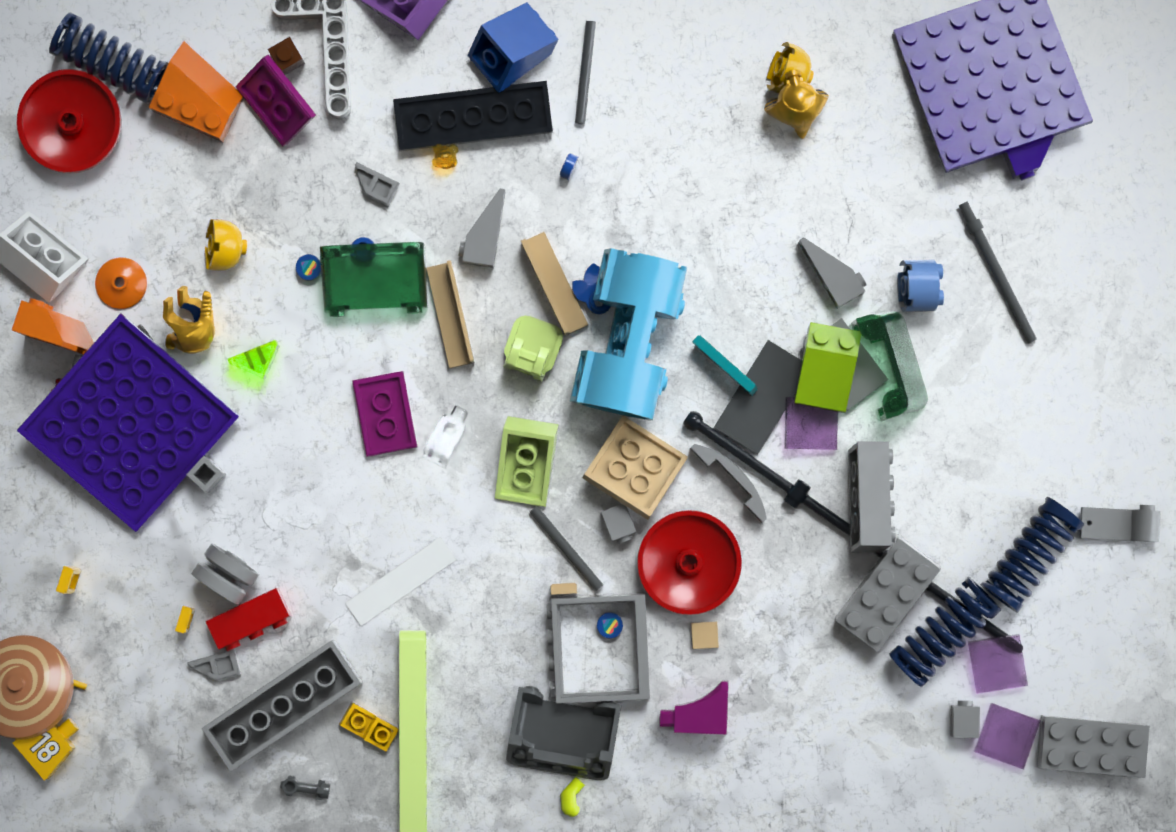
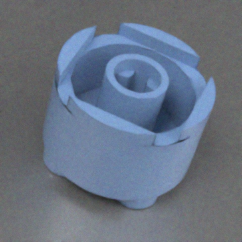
M934 259L902 260L899 266H904L903 272H898L897 278L899 302H904L905 307H900L903 312L936 311L938 305H943L944 292L940 290V279L943 278L942 264H937Z

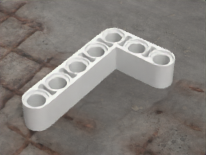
M271 0V9L276 17L281 20L323 18L326 106L333 118L345 119L351 112L346 0H341V6L336 10L328 8L330 0H314L316 5L311 11L302 9V5L306 0ZM288 1L290 3L289 9L286 12H279L277 10L279 2ZM333 24H340L343 27L339 35L334 36L329 33V28ZM336 49L344 52L342 59L339 61L330 59L331 52ZM335 75H342L345 78L343 85L339 87L331 85V79ZM341 100L346 104L345 109L339 113L332 110L333 103Z

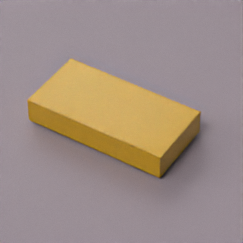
M64 566L56 591L63 594H73L81 573L80 568Z

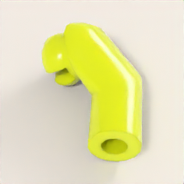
M577 777L560 794L561 810L569 817L577 816L580 811L576 804V795L585 785Z

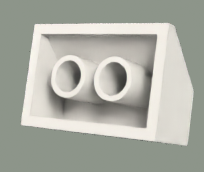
M27 211L0 234V264L47 302H51L58 296L88 261L87 257L30 211Z

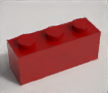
M275 588L205 622L218 650L225 648L228 652L241 645L239 640L249 637L251 641L264 635L263 629L271 625L273 629L287 624L286 618L292 615L279 588Z

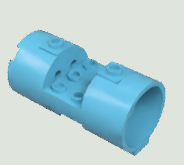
M604 249L593 300L615 307V314L606 353L589 350L581 351L570 402L623 416L653 420L658 396L665 390L668 377L665 376L666 369L645 363L644 361L651 352L649 339L650 334L656 329V317L678 319L679 315L683 313L685 301L682 300L684 295L682 290L687 272L686 266L678 267L679 263L646 254L630 253V255H627V252L623 250Z

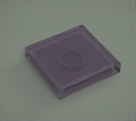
M786 397L785 449L837 450L838 412L795 404V397Z
M1020 634L968 641L976 694L1028 686Z
M990 703L974 752L1024 769L1041 720Z

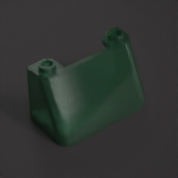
M423 242L330 245L320 247L324 312L329 313V317H343L346 311L359 309L402 308L407 309L408 314L422 313V309L428 308L426 247Z
M889 311L856 318L851 323L853 330L860 331L861 335L870 341V344L880 341L884 342L897 385V389L891 390L883 396L882 407L877 409L880 421H886L924 408L928 401V394L904 317L899 312Z

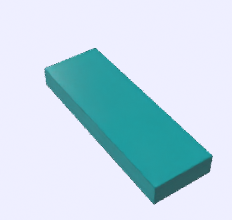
M698 335L692 341L701 352L751 396L758 390L756 384L701 335Z

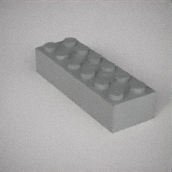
M331 640L201 729L231 772L362 684L363 681L336 641Z

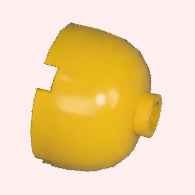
M788 41L781 45L785 47L782 52L776 51L767 73V79L771 80V85L766 84L768 90L778 94L787 84L785 77L787 72L800 70L803 81L809 84L814 75V72L811 70L810 56L804 49Z
M211 219L209 221L206 238H209L208 248L205 247L206 269L224 271L233 268L239 262L241 255L246 254L247 240L242 239L241 231L232 222L222 219Z

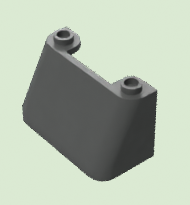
M519 687L507 749V762L519 767L592 780L608 779L621 705L613 701H601L592 709L543 700V694L536 687Z

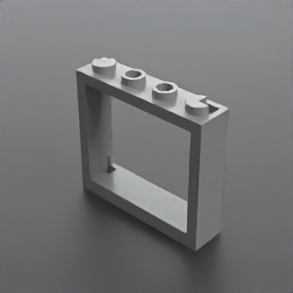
M645 593L552 597L551 603L546 605L547 619H552L553 629H548V645H553L554 655H549V670L555 671V681H550L551 697H556V703L650 699ZM635 602L639 689L564 692L560 606Z

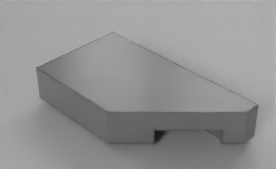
M356 162L355 167L365 196L389 207L400 183Z
M235 649L187 662L189 667L214 681L241 674Z

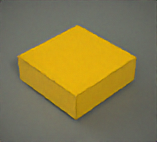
M182 606L175 631L180 633H187L189 631L195 612L194 608Z

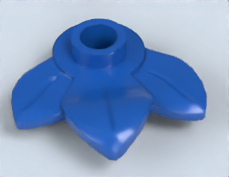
M592 263L585 271L584 281L575 280L572 282V290L575 297L586 303L587 308L592 313L600 315L606 313L611 306L606 304L596 306L593 297L600 267Z

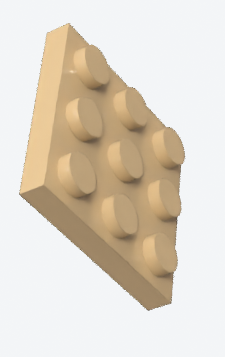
M622 415L582 478L648 520L688 456Z

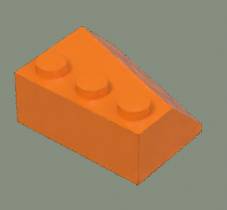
M184 41L169 61L149 108L159 115L223 143L244 97Z
M30 298L29 302L21 300L12 331L83 355L93 345L94 341L84 322L53 311L54 307L33 298Z

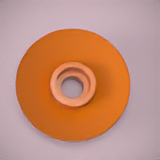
M119 257L111 259L101 266L96 275L95 287L98 296L105 304L116 309H126L136 305L143 298L147 289V278L144 270L138 263L128 258ZM123 278L124 285L117 287L115 284L116 279Z

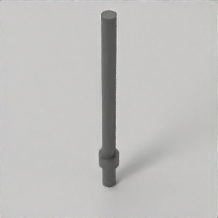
M968 201L960 204L959 208L967 222L966 227L978 243L1027 343L1029 344L1037 340L982 230L984 227L980 219L976 218Z

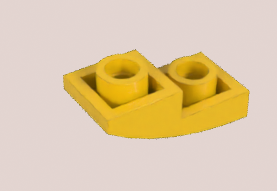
M354 702L350 703L339 723L341 727L362 737L365 741L385 752L399 730L394 725Z

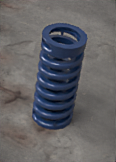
M72 12L66 14L53 35L49 53L54 56L62 54L65 62L74 61L77 68L83 69L86 67L89 74H99V78L102 81H109L111 79V84L115 88L123 86L125 93L132 94L135 92L139 100L146 104L150 103L169 63L159 60L156 65L157 68L153 69L156 56L153 54L149 55L139 76L132 82L134 72L143 58L144 50L138 48L134 52L127 69L120 76L121 68L130 54L132 44L130 42L123 44L114 64L108 70L109 61L119 45L120 38L115 35L109 40L102 58L95 64L97 54L107 38V31L102 29L98 32L90 51L83 58L84 50L94 34L95 25L93 23L87 24L77 46L72 50V43L83 24V19ZM64 29H66L64 35L62 36L61 40L59 41V38H60V36H61V33L63 32ZM151 73L152 76H151V78H150L148 84H146V83H145V82H146V79H147V77L149 76V74Z
M1046 497L1045 503L1038 507L1041 517L1034 515L1030 518V524L1033 528L1026 526L1021 530L1025 539L1015 538L1013 540L1016 550L1009 548L1005 551V557L1008 561L999 560L996 563L1000 572L991 571L988 573V578L992 583L987 580L980 584L988 593L1016 613L1023 607L1024 599L1019 595L1016 597L1005 585L1026 597H1030L1032 591L1014 574L1034 586H1039L1040 580L1022 563L1043 575H1047L1049 572L1048 568L1029 551L1051 564L1057 562V558L1042 546L1037 539L1060 553H1064L1065 547L1046 529L1068 542H1072L1074 539L1073 535L1064 529L1052 516L1065 522L1064 525L1074 533L1077 530H1081L1084 526V523L1076 515L1050 497Z
M967 577L962 585L966 589L969 587L973 591L977 601L961 587H957L955 593L971 613L954 599L947 597L945 603L960 622L940 606L935 608V613L948 627L950 632L931 616L925 618V622L941 643L921 626H917L915 632L928 646L930 651L924 648L912 636L908 635L905 638L907 644L922 663L900 645H897L889 653L899 668L920 687H923L929 681L926 676L933 677L936 674L934 665L943 667L946 664L944 655L952 658L956 655L954 646L963 648L966 645L964 636L973 638L976 635L973 626L980 629L986 626L983 616L992 619L1001 611L996 602L970 577Z

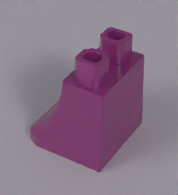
M722 680L712 691L699 699L676 704L675 710L661 709L660 727H674V733L727 735L729 680Z

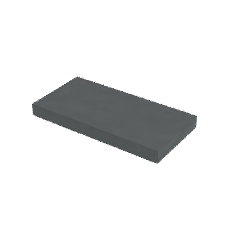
M767 340L746 374L756 384L758 390L751 396L739 386L714 428L758 455L796 394L802 360Z

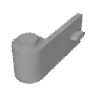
M1140 505V510L1081 507L1080 520L1084 523V526L1080 530V538L1159 542L1160 511L1155 510V505Z

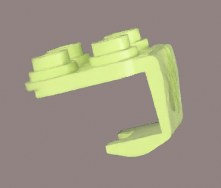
M531 316L519 317L513 324L504 349L506 360L503 367L525 373L543 382L546 372L553 368L563 341L562 331L553 324Z

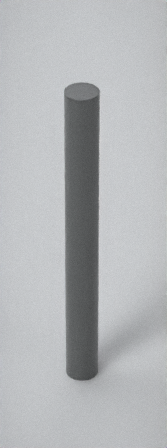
M586 21L575 118V123L585 124L596 28L595 21Z
M538 506L530 511L531 515L593 589L597 591L604 584Z

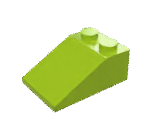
M810 322L806 334L795 404L846 413L858 357L861 331Z

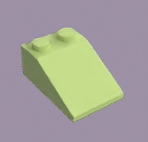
M507 417L502 434L495 499L546 507L559 424Z

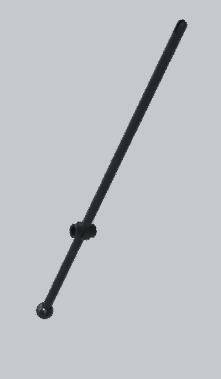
M690 411L683 421L687 430H698L787 493L784 501L792 507L797 508L802 503L850 536V524L807 494L811 489L808 484L800 479L795 484L790 483L704 423L703 417L699 412ZM884 550L882 553L874 554H876L878 557H881L886 550ZM931 582L926 588L927 591L944 603L947 597H951L971 613L964 603L934 582ZM985 619L986 626L982 628L1015 652L1021 653L1023 651L1021 643Z

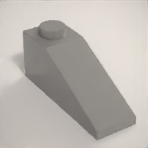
M500 188L466 235L465 242H460L458 256L463 257L462 262L464 264L494 268L506 193L505 189Z
M802 238L799 240L798 244L837 309L866 292L864 287L867 284L860 272L855 274L851 267L808 239Z

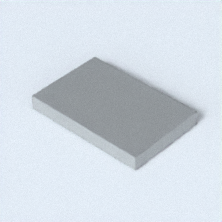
M842 318L832 325L834 327L850 329ZM861 343L847 411L889 380Z

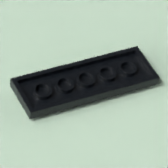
M547 81L514 84L499 93L494 87L393 99L399 151L553 133Z

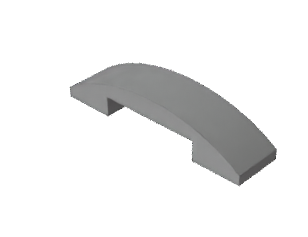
M697 444L690 448L707 467L716 460L751 496L744 505L761 523L767 519L762 500L756 488L737 465L710 448Z

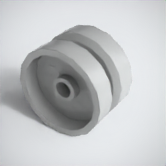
M211 543L204 555L216 567L213 568L205 563H198L191 574L219 595L240 605L246 596V592L235 581L237 580L247 586H252L259 574L235 554Z

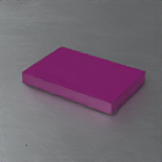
M269 54L264 56L235 86L282 147L287 145L316 116Z
M404 371L352 380L366 457L417 448Z

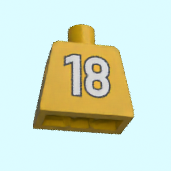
M68 718L60 726L56 724L52 729L40 736L15 740L12 743L45 781L56 772L75 749V745L69 738L79 730V727L71 718Z

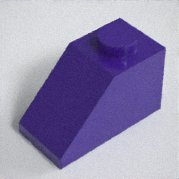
M1054 136L1003 153L1012 179L1020 177V180L1023 181L1035 176L1034 171L1040 168Z

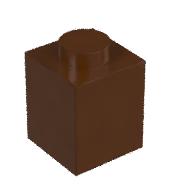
M290 37L267 49L284 75L305 64Z

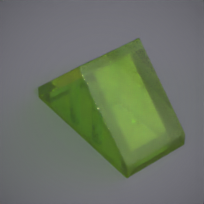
M273 340L227 360L230 365L266 380L280 345L277 340Z

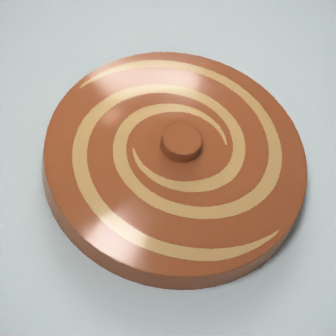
M20 635L0 641V736L23 740L40 736L52 729L62 719L70 705L74 688L71 667L62 652L44 639Z

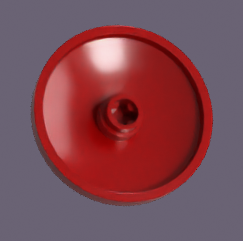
M74 69L54 71L35 81L22 97L17 113V130L25 150L42 166L60 173H80L102 163L115 148L122 127L120 107L112 91L97 77Z
M687 510L663 517L648 530L639 548L637 564L641 583L648 595L656 603L672 612L692 615L704 613L718 607L732 594L740 578L742 558L740 547L734 534L721 520L704 512Z

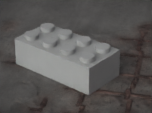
M858 441L848 450L851 553H882L892 546V542H895V527L891 526V516H894L895 503L890 498V490L894 489V476L890 475V465L893 464V450L889 449V442Z
M897 535L895 542H892V546L887 548L836 615V622L878 652L941 570L940 565L903 537Z
M1041 715L1037 767L1050 770L1145 778L1150 726L1136 723Z

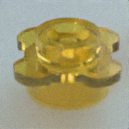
M436 144L433 147V152L435 153V157L432 160L433 166L450 169L457 165L456 153L458 152V147L455 144L450 146Z

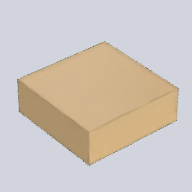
M575 583L551 585V595L577 593V584Z
M717 622L691 623L692 649L719 648Z

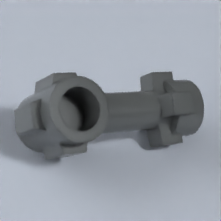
M289 775L285 781H281L280 788L283 789L286 796H292L295 792L315 794L316 800H323V798L328 799L330 783H325V780H319L318 784L298 782L295 776Z

